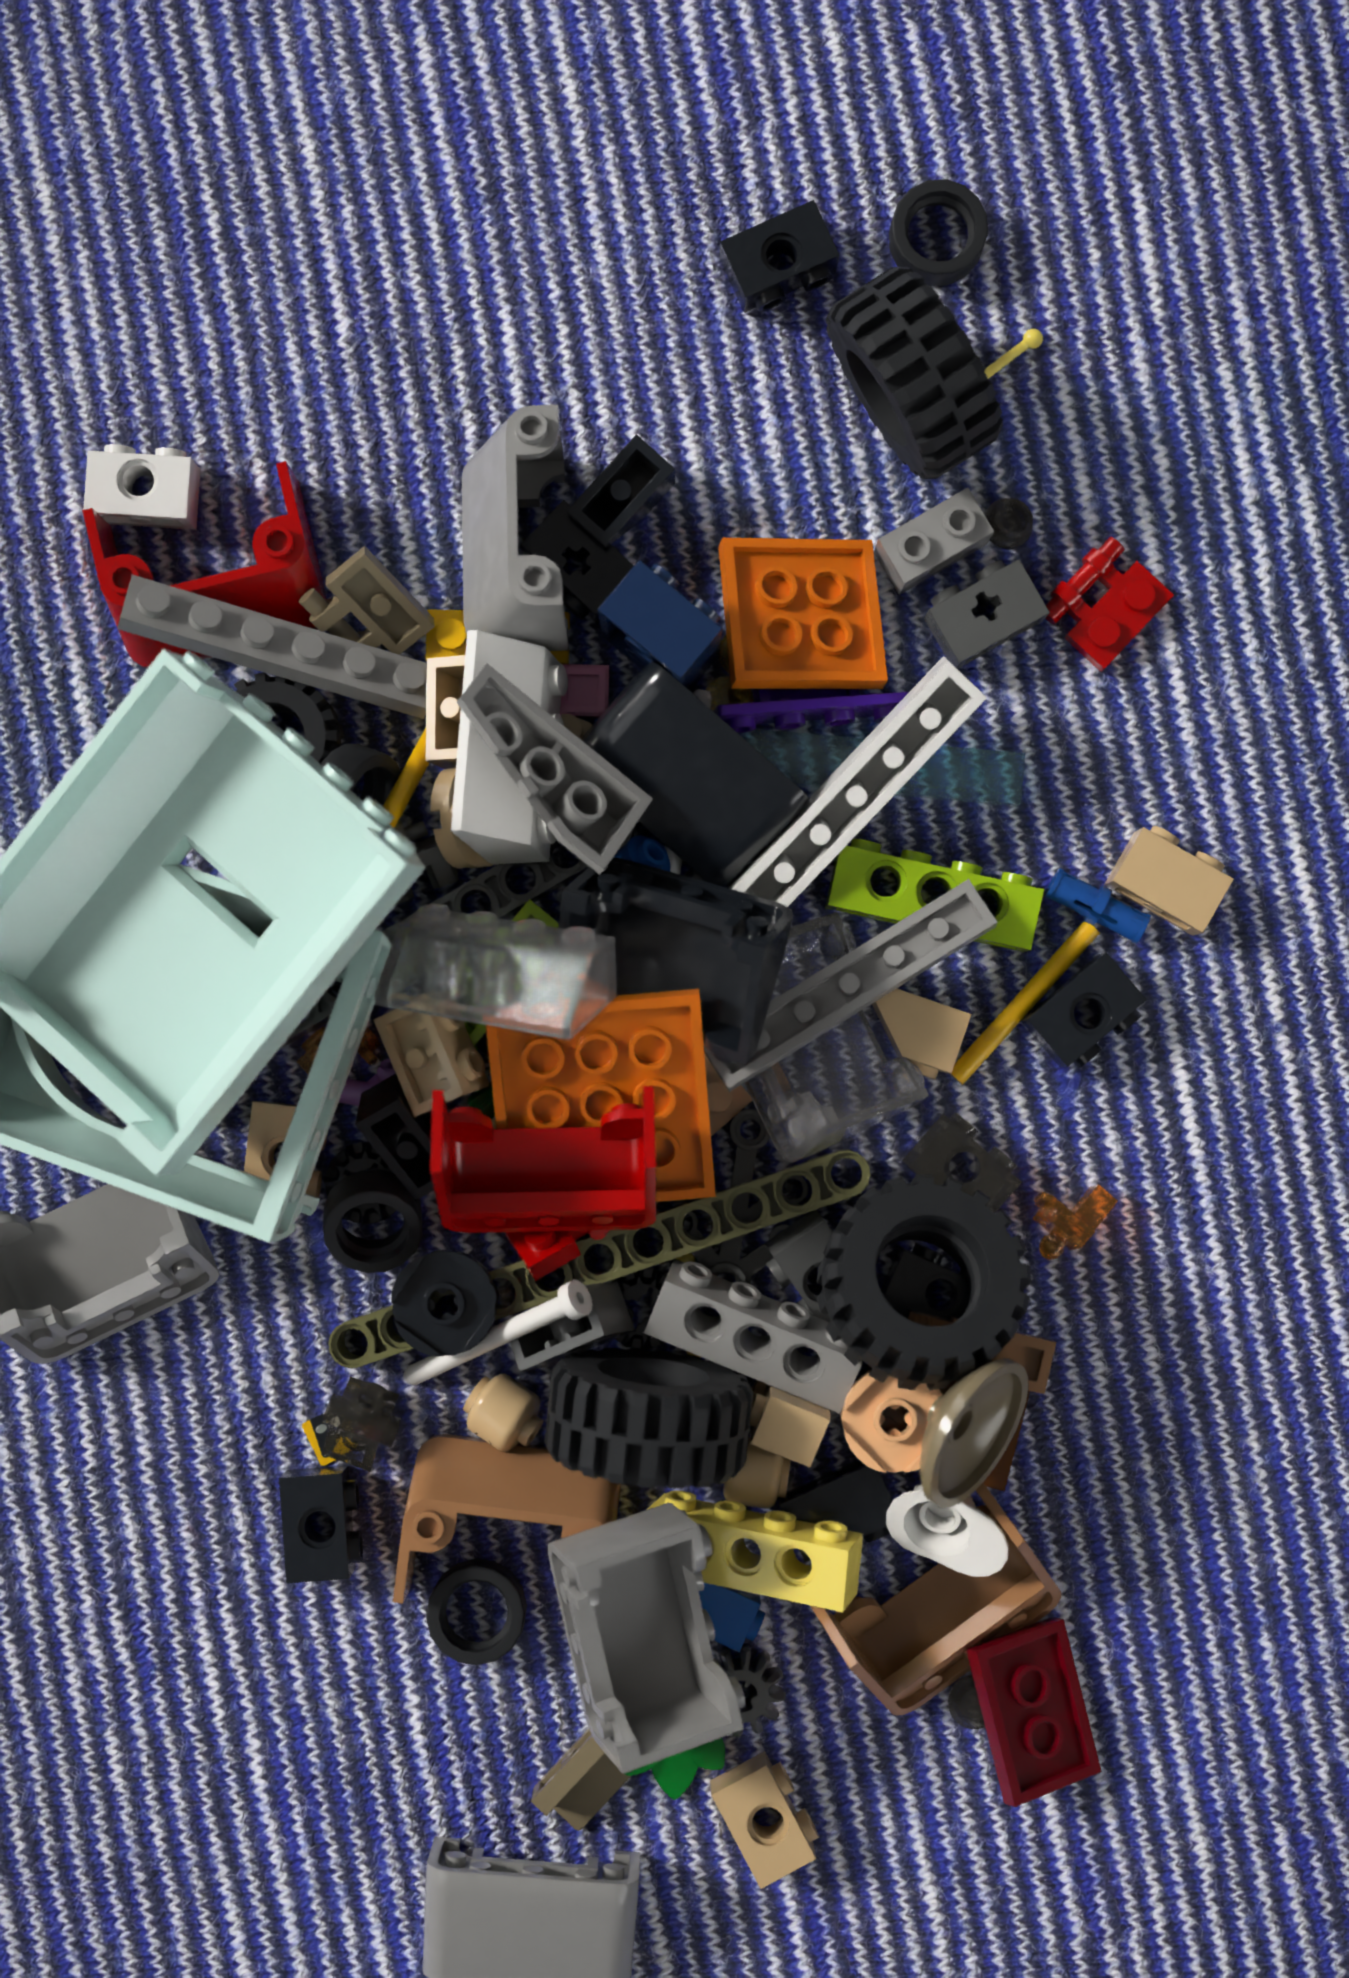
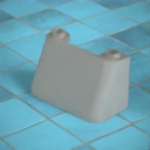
M531 405L515 411L471 457L463 468V622L466 635L467 631L480 630L544 646L549 651H569L568 621L565 618L563 584L559 568L552 560L545 556L518 555L517 508L540 507L541 493L547 485L553 481L555 483H565L564 452L558 405Z
M106 1184L30 1222L17 1214L0 1211V1340L31 1362L37 1364L55 1362L212 1286L218 1280L220 1274L212 1252L194 1215L110 1184Z
M434 1837L426 1869L423 1975L428 1978H631L641 1852L615 1850L613 1863L598 1867L599 1857L589 1856L587 1865L484 1857V1848H474L472 1857L460 1851L461 1838Z

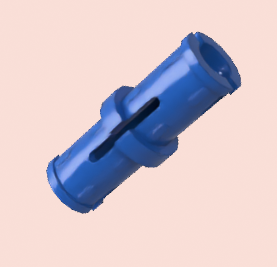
M1062 868L1056 871L1044 895L1045 898L1052 899L1084 916L1083 922L1093 926L1095 923H1098L1131 940L1134 944H1137L1151 919V914L1144 913L1112 896L1111 889L1103 885L1098 889L1065 872Z

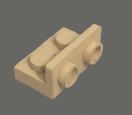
M449 990L421 996L374 1019V1023L414 1117L432 1111V1090H443L447 1104L489 1086V1081L485 1074L484 1060L474 1048L464 1025V1013L460 1005L453 999Z

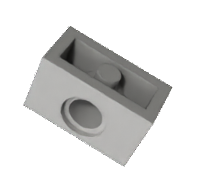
M967 487L879 538L874 554L898 595H901L986 546L994 530Z

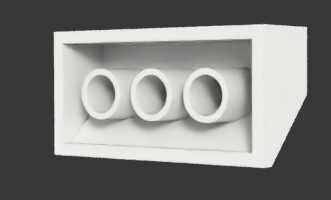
M480 630L467 631L462 694L488 663L564 726L560 715L561 696L566 694L568 688L567 672L565 667L561 665L546 647ZM461 709L451 832L491 864L549 862L550 845L555 843L556 838Z

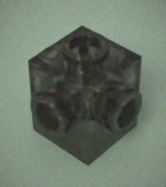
M350 1377L343 1395L333 1393L326 1408L322 1423L328 1424L329 1427L322 1454L371 1472L381 1446L385 1445L391 1448L398 1433L402 1418L394 1415L399 1394L386 1390L379 1384L364 1382Z

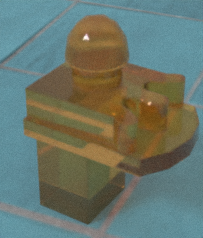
M1097 1184L1089 1187L1072 1210H1069L1053 1195L1040 1192L1034 1200L1040 1210L1033 1217V1220L1049 1232L1048 1235L1042 1237L1039 1243V1252L1042 1257L1047 1260L1057 1259L1064 1253L1065 1246L1070 1251L1082 1248L1118 1200Z

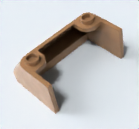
M438 1434L430 1437L421 1446L416 1456L402 1523L393 1603L403 1604L412 1587L416 1551L432 1553L446 1547L455 1534L458 1513L563 1526L561 1538L617 1520L621 1484L612 1483L608 1479L599 1477L594 1479L584 1476L581 1471H571L563 1467L561 1462H556L551 1457L546 1446L529 1444L525 1447L518 1443L508 1452H502L482 1438Z
M984 1483L976 1491L986 1505L978 1506L976 1509L988 1515L1003 1530L1009 1545L1008 1560L1000 1571L990 1576L973 1577L959 1573L939 1563L881 1606L871 1597H855L844 1612L836 1611L834 1615L828 1609L810 1606L849 1669L893 1715H905L918 1709L969 1672L971 1667L966 1649L1035 1624L1049 1614L1061 1599L1060 1589Z

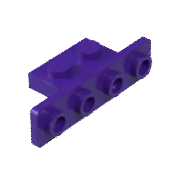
M754 689L755 703L719 705L713 712L738 734L755 730V724L774 723L776 730H792L805 726L806 721L824 720L825 726L836 727L854 723L856 721L855 717L873 716L874 722L880 723L909 692L860 695L859 689Z

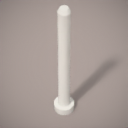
M572 1280L560 1286L557 1297L493 1326L487 1336L472 1349L456 1355L429 1356L408 1366L404 1372V1379L408 1384L418 1385L565 1316L572 1320H578L589 1315L592 1311L590 1293L583 1283L578 1280Z

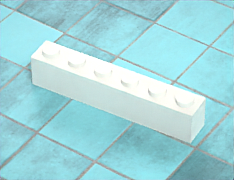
M943 656L811 795L809 803L797 817L729 886V889L775 901L788 907L987 697Z

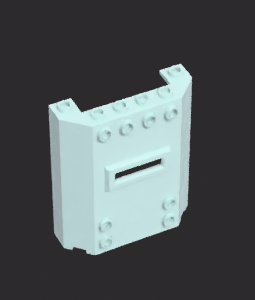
M164 649L0 858V1007L127 1124L117 1140L155 1176L180 1173L425 869V866L415 854L416 847L390 825V822L394 819L392 814L375 800L368 797L363 802L350 790L354 782L339 768L329 762L323 767L310 755L314 747L309 741L291 728L283 732L271 721L275 713L269 706L252 694H248L244 698L212 676L215 671L195 654L188 651L183 657ZM192 848L274 920L260 938L178 866Z

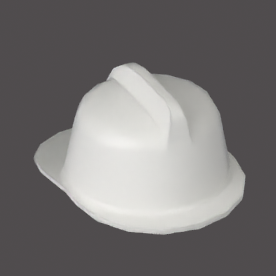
M921 1484L916 1485L913 1491L905 1492L893 1499L887 1509L886 1526L897 1543L917 1555L929 1558L959 1573L973 1577L990 1576L1000 1571L1008 1560L1009 1545L1003 1530L991 1517L976 1509L971 1495L953 1507L941 1508L925 1497Z

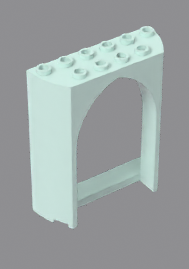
M181 864L178 865L259 938L274 921L229 880ZM375 930L335 979V981L341 982L342 985L270 1180L197 1154L192 1156L180 1173L155 1176L117 1140L125 1128L111 1122L88 1106L62 1077L51 1054L1 1007L0 1144L269 1243L286 1238L295 1232L296 1224L294 1222L300 1213L311 1216L318 1206L320 1198L308 1195L305 1192L377 996L379 995L391 1000L395 996L397 981L387 978L388 966L395 959L389 939L384 932Z

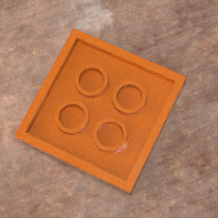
M722 537L718 549L731 689L884 688L888 681L872 540Z

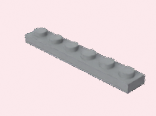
M131 576L117 627L119 630L424 719L426 715L427 663L139 576Z
M968 879L773 999L769 1005L756 1053L747 1064L720 1061L705 1047V1044L704 1053L730 1092L994 929L997 921Z

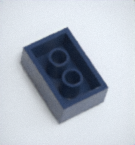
M639 560L598 608L602 638L638 668L641 669L643 666L655 662L690 691L720 655L722 628L717 625L720 616L701 599L696 597L691 603L676 590L679 582L663 567L655 563L650 569Z

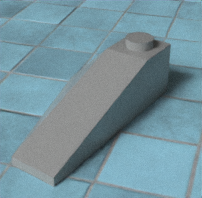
M487 663L457 700V704L557 841L598 874L602 873L653 798Z

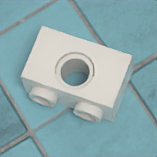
M117 444L105 445L104 451L88 450L83 510L93 508L108 524L196 530L201 469L191 457H186L187 453L185 451L175 448L155 449V455L136 454L134 448ZM144 475L153 476L154 484L147 494L142 496L132 494L133 484L139 477Z

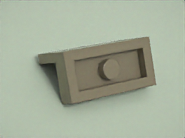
M588 1728L534 1786L531 1802L545 1816L554 1809L575 1830L579 1831L631 1776H626L617 1768L596 1743Z

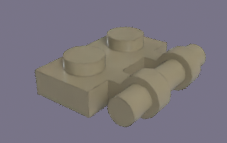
M366 546L362 547L326 577V587L335 595L332 599L325 600L314 588L307 590L299 599V603L311 614L310 622L319 631L324 632L327 630L332 635L375 648L383 644L390 652L398 655L435 627L433 616ZM352 612L366 629L356 632L343 617Z

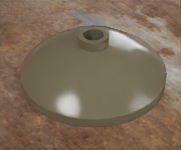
M1009 1358L983 1364L958 1380L945 1395L940 1396L931 1406L927 1416L928 1424L922 1439L920 1479L925 1497L938 1507H953L969 1497L985 1481L1006 1451L1022 1417L1028 1394V1375L1022 1365Z

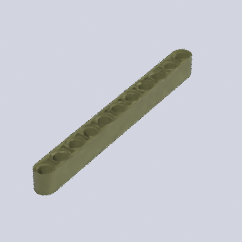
M849 1149L837 1150L715 1192L716 1197L698 1198L656 1213V1221L648 1226L660 1231L664 1240L661 1252L655 1255L644 1254L636 1246L635 1238L639 1229L609 1230L608 1234L600 1240H594L590 1236L576 1240L575 1242L581 1255L561 1266L565 1274L562 1285L572 1280H578L584 1285L605 1283L854 1197L863 1192L869 1183V1165L865 1158L856 1151ZM840 1159H854L861 1167L860 1180L852 1187H840L832 1180V1167ZM799 1175L808 1179L812 1185L811 1197L803 1204L797 1205L785 1200L782 1195V1185L787 1178ZM741 1193H753L762 1202V1214L754 1221H743L733 1211L734 1199ZM692 1210H703L711 1216L713 1230L710 1235L704 1238H695L687 1233L684 1227V1219L687 1213ZM593 1244H603L611 1249L614 1254V1264L610 1270L599 1272L590 1267L587 1262V1252L590 1246ZM522 1260L488 1271L492 1280L495 1278L509 1280L513 1284L516 1293L512 1304L500 1305L497 1303V1316L495 1320L538 1306L558 1296L559 1288H548L541 1283L540 1279L535 1281ZM450 1289L444 1294L435 1291L431 1297L437 1303L433 1312L440 1317L443 1315L441 1304L446 1295L456 1296ZM393 1304L359 1315L337 1326L331 1333L328 1342L329 1353L333 1360L343 1367L357 1368L413 1349L402 1337L396 1334L393 1328ZM349 1329H357L365 1334L368 1347L364 1355L352 1354L347 1349L345 1335Z

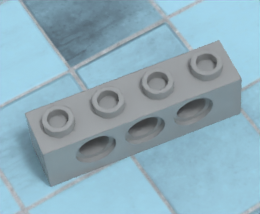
M674 1259L644 1331V1334L838 1414L841 1413L845 1398L851 1390L863 1363L861 1359L854 1366L844 1356L849 1347L843 1339L833 1342L826 1329L830 1322L810 1315L808 1310L801 1305L793 1302L781 1303L762 1295L757 1288L750 1284L730 1282L713 1275L707 1267L699 1263H684L677 1259ZM699 1307H712L715 1310H717V1312L720 1315L708 1316L704 1314L699 1309ZM757 1326L763 1328L769 1335H754L748 1330V1327ZM809 1347L816 1351L818 1355L805 1356L796 1348Z

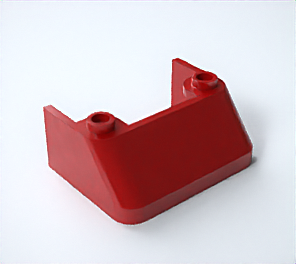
M284 461L276 463L288 514L270 518L261 523L256 529L252 541L256 565L169 586L318 630L310 622L311 614L299 603V599L311 588H314L325 600H327L299 481L287 462ZM93 508L85 509L82 512L100 588L118 627L131 576L135 575L154 581V577L149 566L139 557L131 554L118 555L112 527ZM118 629L129 656L145 669L150 667L163 649L183 657L189 651L202 660L211 658V656Z
M643 1086V1108L631 1103L615 1105L611 1108L610 1112L601 1117L600 1127L494 1129L492 1120L482 1115L481 1110L474 1107H458L447 1112L444 1091L432 1090L431 1177L442 1226L448 1230L460 1233L631 1230L652 1225L656 1221L654 1086Z

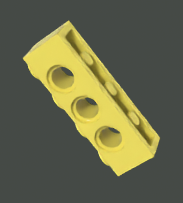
M686 1491L664 1493L648 1508L651 1509L666 1503H672L679 1510H684L687 1516L698 1525L702 1524L712 1547V1555L706 1557V1568L701 1571L704 1583L838 1612H844L858 1594L863 1533L848 1531L847 1527L842 1523L821 1521L813 1524L796 1520L794 1514L785 1511H769L764 1514L746 1510L744 1504L735 1501H719L717 1503L696 1500V1495ZM744 1538L754 1541L758 1545L761 1555L752 1553L746 1547ZM794 1549L804 1551L809 1556L812 1565L801 1563L796 1558Z

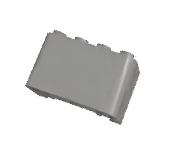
M666 1503L549 1542V1561L586 1721L596 1743L622 1773L744 1729L739 1710L745 1706L741 1685L734 1675L728 1677L718 1660L712 1656L709 1641L715 1639V1631L708 1612L702 1609L699 1592L704 1590L701 1571L706 1568V1557L712 1555L711 1542L702 1524L698 1525L687 1516L684 1510H679L672 1503Z

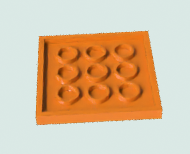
M699 989L485 1006L484 1014L496 1129L600 1127L601 1117L610 1112L611 1108L615 1105L631 1103L643 1108V1086H654L656 1202L716 1197Z

